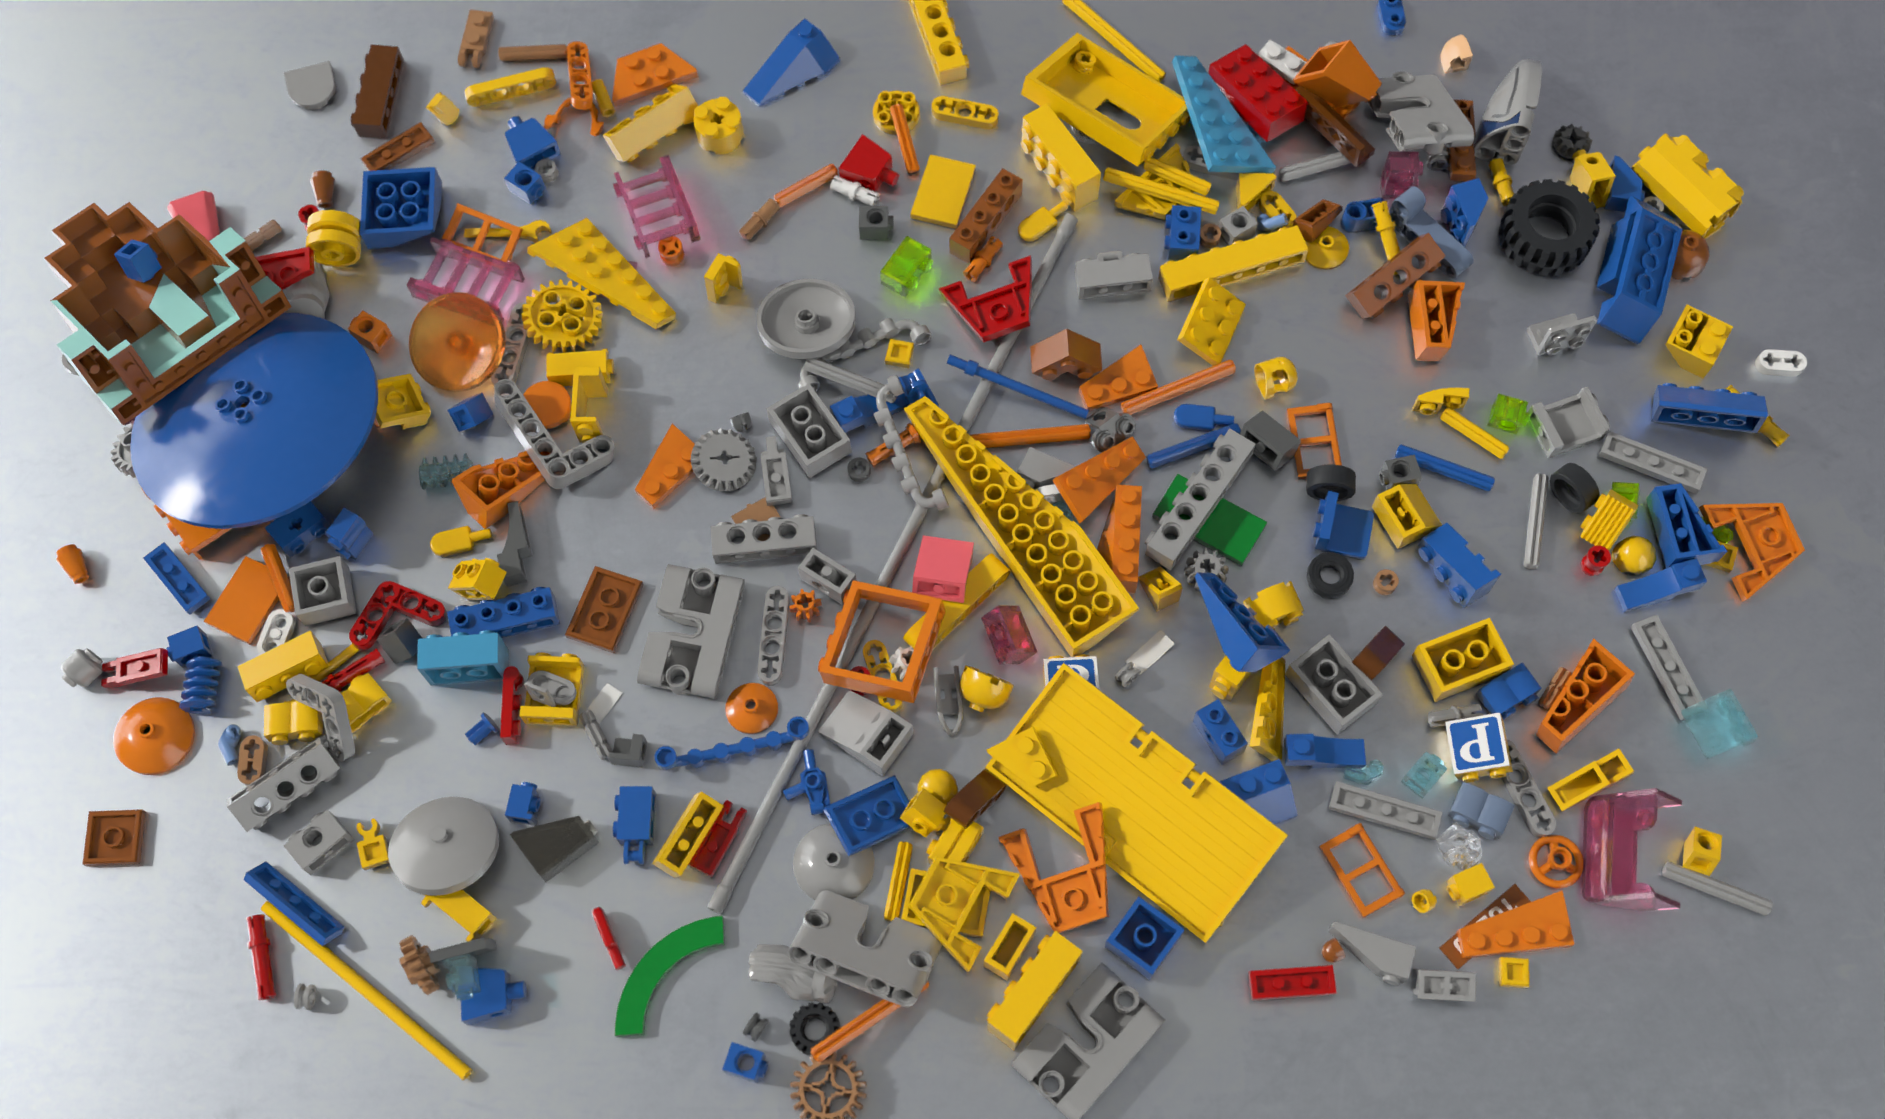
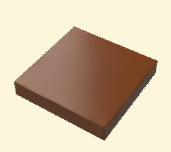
M143 809L89 811L82 864L85 866L140 864L146 811Z

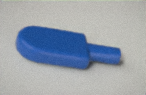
M1182 404L1175 409L1173 415L1175 423L1185 429L1212 431L1215 424H1234V416L1215 414L1216 409L1213 406Z

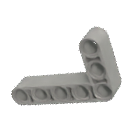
M509 379L499 380L495 384L494 402L496 407L552 488H565L612 462L614 442L606 435L596 436L562 453L517 385ZM503 393L511 394L508 397L501 396ZM519 412V413H523L524 415H523V416H515L514 414ZM535 432L537 435L529 436L527 433ZM598 449H606L607 452L601 453V452H598L597 450H598ZM546 451L549 452L550 455L543 456L540 453ZM576 460H583V461H585L586 463H584V464H578V463H576L575 461H576ZM561 471L564 474L557 476L554 475L553 472Z

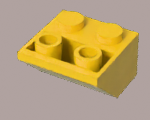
M1687 304L1665 345L1680 368L1704 379L1717 360L1733 326Z
M1399 484L1376 496L1372 505L1374 512L1397 549L1423 538L1442 526L1417 484Z

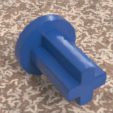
M484 712L480 715L482 719L465 733L468 740L474 745H477L492 731L495 733L499 731L496 723Z

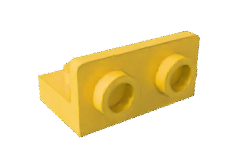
M718 253L704 275L708 300L717 303L721 296L724 297L726 295L729 285L741 290L743 286L741 266L734 257Z

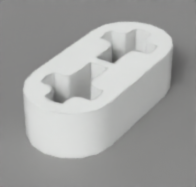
M1764 350L1755 360L1756 369L1765 375L1794 377L1798 376L1807 366L1806 357L1797 351ZM1765 358L1768 359L1769 363H1773V364H1772L1771 366H1769V365H1768V362L1764 361Z

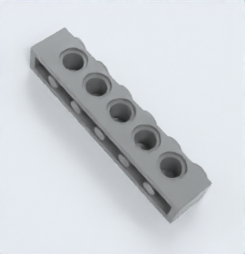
M1229 429L1225 436L1219 435L1213 445L1215 450L1211 455L1207 453L1200 463L1202 468L1198 474L1192 473L1186 483V486H1188L1186 491L1177 494L1172 503L1174 508L1170 513L1166 511L1158 523L1161 526L1157 532L1151 531L1144 543L1147 545L1146 556L1169 570L1174 568L1253 455L1256 445L1254 442L1232 429ZM1220 457H1228L1231 461H1222ZM1207 476H1214L1218 480L1210 481L1207 479ZM1200 495L1204 500L1198 501L1193 496ZM1186 514L1191 519L1183 520L1179 517V515ZM1173 534L1177 539L1169 540L1165 535Z

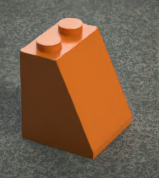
M1351 40L1318 48L1293 79L1297 85L1337 107L1351 106L1363 101L1369 102L1376 96V91L1382 85Z

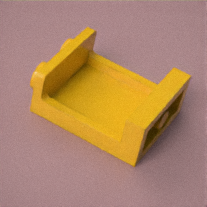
M543 652L536 653V655H528L527 662L530 665L528 678L536 671H547L571 681L577 693L575 699L570 704L550 707L533 700L528 691H526L525 706H521L519 715L525 724L577 726L584 664L581 659L569 653L562 654L561 657L551 656V654Z

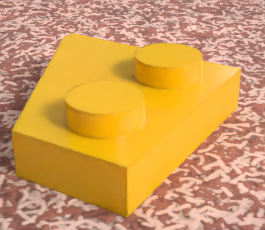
M1034 726L986 750L989 755L1031 787L1058 775Z

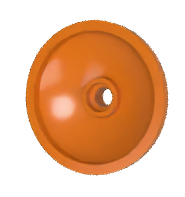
M162 697L145 699L133 705L120 718L114 732L113 744L118 759L128 769L144 775L160 774L174 768L187 756L194 741L195 727L190 713L181 710L179 707L180 703ZM150 727L149 733L144 734L145 729Z

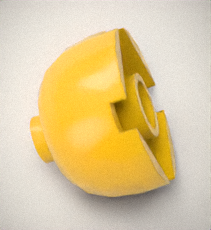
M965 665L960 679V691L962 696L970 702L968 707L982 713L985 708L994 710L1005 704L1014 687L1012 683L967 665Z

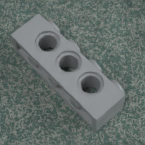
M799 514L788 519L781 517H771L768 521L748 519L737 524L720 522L717 526H710L712 556L715 564L807 555L812 548L817 550L814 518L805 514ZM789 531L796 533V535L790 539L783 537L784 534ZM762 534L770 535V538L766 541L758 540V537ZM739 536L745 538L744 541L739 544H735L732 542L734 538Z
M319 737L227 799V807L246 832L252 828L257 830L268 822L267 818L274 813L280 814L286 811L292 805L290 802L299 796L304 798L312 793L315 785L321 781L328 782L338 774L337 770L340 769L339 763ZM311 765L316 768V771L310 776H305L301 773L302 768ZM284 781L293 784L292 788L288 791H280L277 787ZM260 797L269 799V803L265 807H257L254 802Z

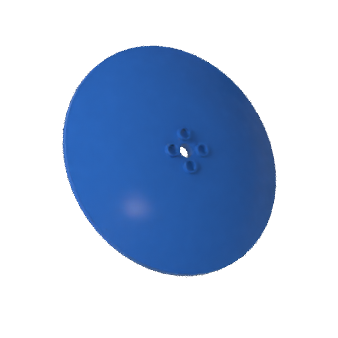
M300 313L281 314L135 417L130 450L133 470L139 485L155 505L168 515L182 522L205 528H242L268 522L293 512L306 505L334 484L349 468L363 448L371 432L378 406V383L373 364L357 339L339 325L313 315ZM249 402V404L246 407L240 408V406L243 403Z

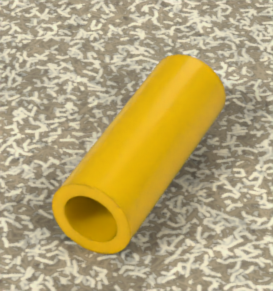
M602 79L592 81V91L602 116L605 118L613 116L615 109Z

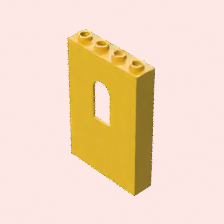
M1079 33L1072 36L1025 76L1021 95L1040 107L1047 103L1058 118L1137 167L1143 161L1150 160L1157 148L1161 149L1169 137L1173 138L1182 125L1186 126L1191 119L1183 96ZM1080 51L1090 52L1096 57L1094 69L1089 74L1079 73L1073 67L1075 56ZM1108 100L1136 117L1140 121L1141 126L1134 130L1127 129L1095 109Z

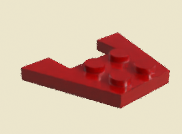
M1031 255L1008 264L1014 283L968 299L962 281L939 288L940 294L983 343L1030 326Z

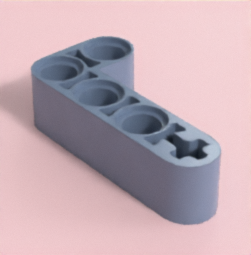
M1411 186L1396 198L1391 205L1389 212L1392 222L1395 221L1396 224L1394 228L1410 243L1418 236L1429 233L1446 256L1439 261L1441 264L1439 269L1449 278L1455 279L1473 264V256L1423 210L1426 203L1425 195L1419 188Z

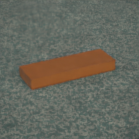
M420 122L360 159L368 171L390 170L432 145L435 141Z

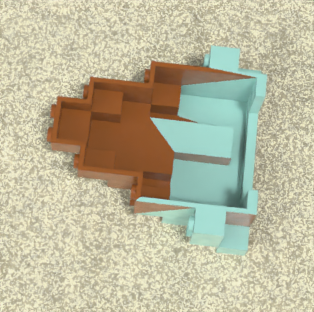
M130 202L110 215H107L95 203H92L52 230L62 246L44 258L56 276L68 287L67 290L50 300L73 332L72 335L61 341L57 346L81 379L97 394L108 411L122 425L128 423L292 307L282 289L266 276L246 240L231 227L208 241L180 214L157 228ZM132 239L149 244L150 248L156 252L157 260L162 267L154 274L152 279L144 283L128 278L114 255Z

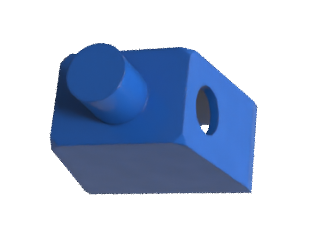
M514 116L508 121L511 129L507 130L504 134L516 164L521 162L533 170L540 160L553 159L561 155L555 138L535 118H530L523 122L519 116Z
M461 967V1021L466 1025H473L510 1014L512 1012V999L526 998V982H511L510 973L503 969Z

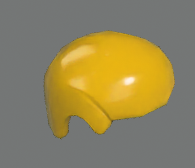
M1630 536L1615 544L1612 551L1613 562L1619 571L1623 573L1631 572L1635 573V575H1640L1653 568L1656 562V549L1648 539L1641 536Z
M943 769L929 770L921 776L917 785V792L924 788L946 806L958 793L955 778L951 773Z

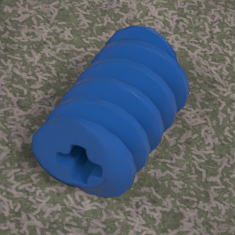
M201 656L193 657L187 661L186 667L189 670L185 672L184 676L187 680L183 682L185 690L181 693V698L183 699L179 705L181 710L193 714H211V711L206 708L215 706V702L208 699V697L216 696L217 692L211 690L210 687L218 686L219 683L211 678L220 676V671L213 669V667L221 666V661Z

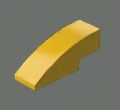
M1618 748L1549 786L1547 789L1563 812L1633 775L1634 770Z

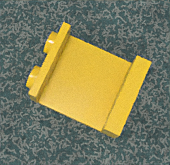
M574 366L570 422L579 443H584L596 436L603 435L597 418L586 417L587 399L607 398L608 388L600 366Z

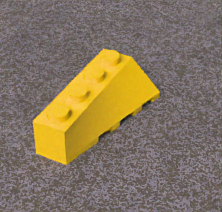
M672 84L667 88L669 93L659 94L652 99L653 105L639 108L633 114L634 119H624L603 135L617 160L631 162L639 156L638 153L643 149L649 150L658 144L657 140L663 136L669 137L678 131L677 127L683 123L687 125L693 122L694 110L698 104L688 87Z

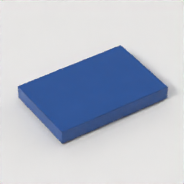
M895 775L825 806L823 810L849 857L912 828L900 819L909 803V799Z

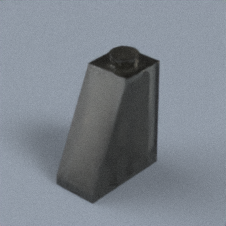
M580 816L514 831L510 834L545 882L549 881L599 843L594 836L598 833L590 820L584 823Z

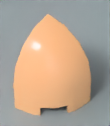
M1464 35L1455 36L1444 45L1440 54L1444 72L1450 73L1468 69L1473 54Z

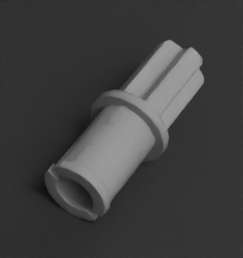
M1479 704L1459 708L1454 705L1450 709L1428 713V723L1431 727L1435 728L1446 726L1445 722L1483 716V713L1472 714L1473 712L1481 711L1482 708Z

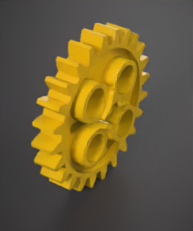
M559 279L558 285H554L550 280L549 287L547 288L540 284V292L533 289L532 297L526 296V304L522 305L523 328L527 330L528 338L534 337V344L542 341L543 349H546L549 345L552 346V352H555L558 347L561 348L563 353L566 352L567 347H570L575 352L576 345L584 349L585 341L592 343L593 336H598L599 328H602L603 312L601 311V303L597 302V296H590V290L588 289L582 291V285L580 284L573 287L572 280L567 285L563 284L562 279Z

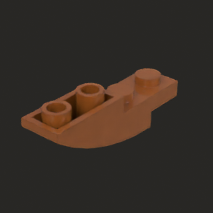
M1454 100L1472 125L1475 138L1473 101ZM1474 140L1471 146L1449 148L1446 146V151L1449 154L1447 170H1449L1450 181L1466 182L1474 180L1476 178Z

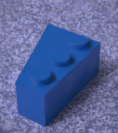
M1445 523L1424 536L1417 548L1420 557L1434 569L1437 579L1440 582H1444L1449 588L1453 600L1460 603L1463 608H1466L1488 594L1501 576V573L1496 569L1491 572L1482 563L1485 561V558L1480 553L1475 556L1466 548L1469 543L1454 528Z

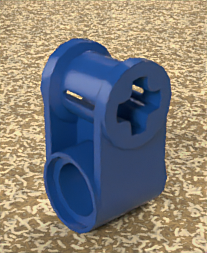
M1373 198L1364 201H1353L1347 204L1340 220L1342 229L1349 233L1376 230L1378 225L1371 205L1379 202L1382 203L1385 200L1383 198Z

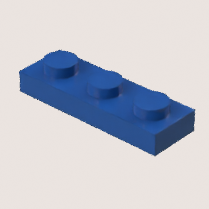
M165 542L143 557L189 615L211 599Z

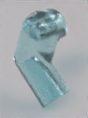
M1372 760L1369 765L1361 770L1347 766L1343 779L1369 785L1382 776L1384 765L1379 760Z

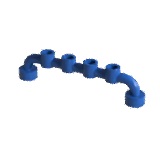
M797 716L789 720L787 724L788 732L779 734L776 731H771L766 737L757 739L744 737L740 743L731 745L718 743L713 749L704 751L691 749L686 755L677 756L673 748L663 746L656 751L654 758L657 765L664 770L690 765L692 768H700L705 761L712 759L724 763L730 759L731 755L742 753L746 757H751L756 753L757 749L768 747L772 751H777L784 743L802 740L809 733V725L806 719Z

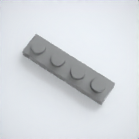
M1611 431L1607 433L1599 456L1671 485L1681 483L1685 490L1694 494L1700 491L1707 469Z
M1658 615L1634 623L1631 629L1680 720L1705 712L1708 707Z
M1337 781L1334 784L1328 808L1432 840L1437 838L1443 813Z

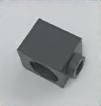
M859 206L860 240H889V230L894 229V217L889 216L888 206Z
M1415 454L1385 461L1379 472L1382 486H1386V489L1389 490L1399 484L1419 485L1422 474ZM1394 472H1400L1404 477H1397Z

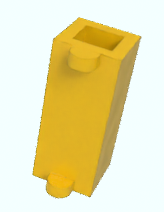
M608 348L598 351L555 354L550 352L546 354V377L548 381L557 382L563 387L573 386L574 366H600L606 384L610 383V374H614V361L609 359Z
M462 889L445 895H424L425 898L421 902L425 908L433 902L470 933L466 941L481 938L497 919Z

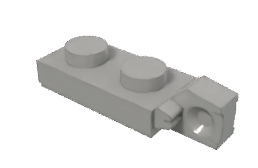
M776 436L766 437L767 451L761 452L762 456L760 457L767 506L792 503L786 453L784 449L778 450Z

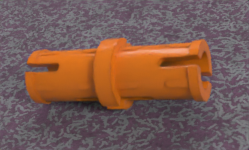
M991 236L981 251H977L974 254V260L963 271L965 278L969 280L972 277L971 282H976L983 270L990 267L992 259L1003 247V243L998 238L994 242L995 237Z

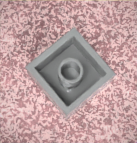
M341 556L288 568L295 614L305 626L357 614L349 566Z

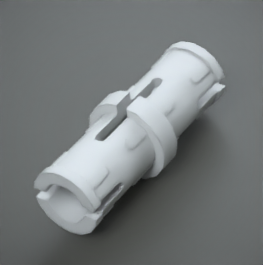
M837 175L834 177L835 180H832L830 189L848 196L849 200H858L870 206H876V203L879 201L880 193L862 187L859 182L853 183Z

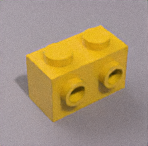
M490 558L461 561L453 570V578L448 589L467 600H494L507 572L499 567L500 564Z

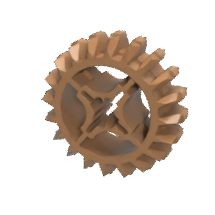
M837 1052L831 1054V1059L826 1058L821 1062H816L812 1055H810V1060L813 1063L810 1067L806 1062H801L805 1072L803 1074L800 1071H795L794 1075L801 1080L800 1082L794 1081L790 1084L792 1088L799 1089V1092L790 1094V1098L792 1100L800 1099L793 1108L795 1111L802 1108L805 1109L800 1114L801 1119H806L809 1115H811L810 1119H845L844 1116L847 1114L852 1119L857 1118L852 1109L853 1107L858 1110L863 1109V1105L857 1101V1098L866 1099L867 1094L858 1091V1089L865 1088L867 1083L866 1081H857V1079L864 1075L862 1070L852 1072L857 1066L855 1061L850 1062L847 1066L848 1056L844 1054L840 1061H837L838 1055ZM828 1068L822 1081L808 1083L815 1072ZM836 1069H840L848 1075L851 1080L852 1089H847L836 1083ZM831 1078L832 1087L837 1091L834 1095L831 1093V1097H828L826 1100L825 1093L820 1089L823 1086L826 1087V1084L830 1083ZM806 1092H812V1094L821 1097V1112H817L809 1106ZM850 1098L842 1109L829 1113L836 1099Z

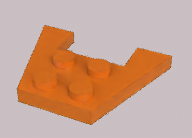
M1783 503L1712 504L1699 507L1706 524H1709L1712 529L1733 522L1751 561L1753 570L1731 578L1742 602L1750 598L1805 551Z

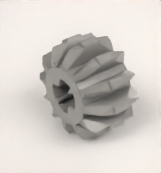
M1206 547L1203 550V554L1196 550L1193 553V558H1187V567L1184 569V574L1189 576L1187 578L1188 584L1196 583L1194 588L1196 591L1199 590L1195 575L1197 572L1206 573L1204 568H1207L1208 572L1214 573L1224 583L1226 582L1227 577L1225 574H1228L1229 567L1224 565L1226 562L1225 557L1217 558V550L1213 554H1209Z

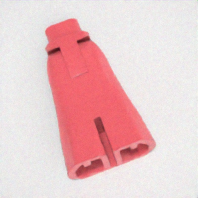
M200 191L169 202L167 209L172 219L180 214L208 241L220 234L215 198L211 192Z

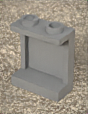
M1588 387L1582 388L1577 395L1545 406L1542 402L1533 404L1526 415L1548 458L1602 440L1610 430L1608 418L1602 414L1598 407L1596 396L1590 392Z

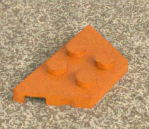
M662 43L617 59L612 94L613 105L617 107L666 89L672 84L677 85L698 77V72L695 67Z

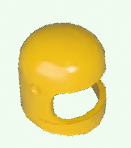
M1276 357L1257 363L1254 368L1256 383L1265 400L1274 397V394L1277 392H1288L1297 384L1298 374L1296 367L1286 357ZM1278 379L1280 380L1281 384H1274L1273 382Z

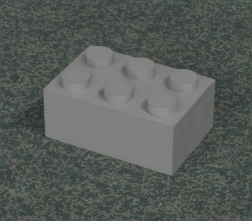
M810 383L766 408L769 422L809 478L852 453L850 439Z
M1329 634L1292 662L1285 676L1338 735L1374 707L1383 694L1352 663L1353 660Z

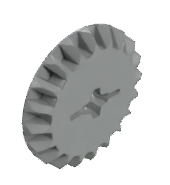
M720 428L715 431L710 430L705 435L702 434L692 449L691 465L696 477L704 485L717 491H733L743 487L750 481L756 469L757 457L754 447L749 443V439H745L741 433L733 432L732 429L723 430ZM721 454L731 458L726 465L723 464L722 460L717 459L721 457Z

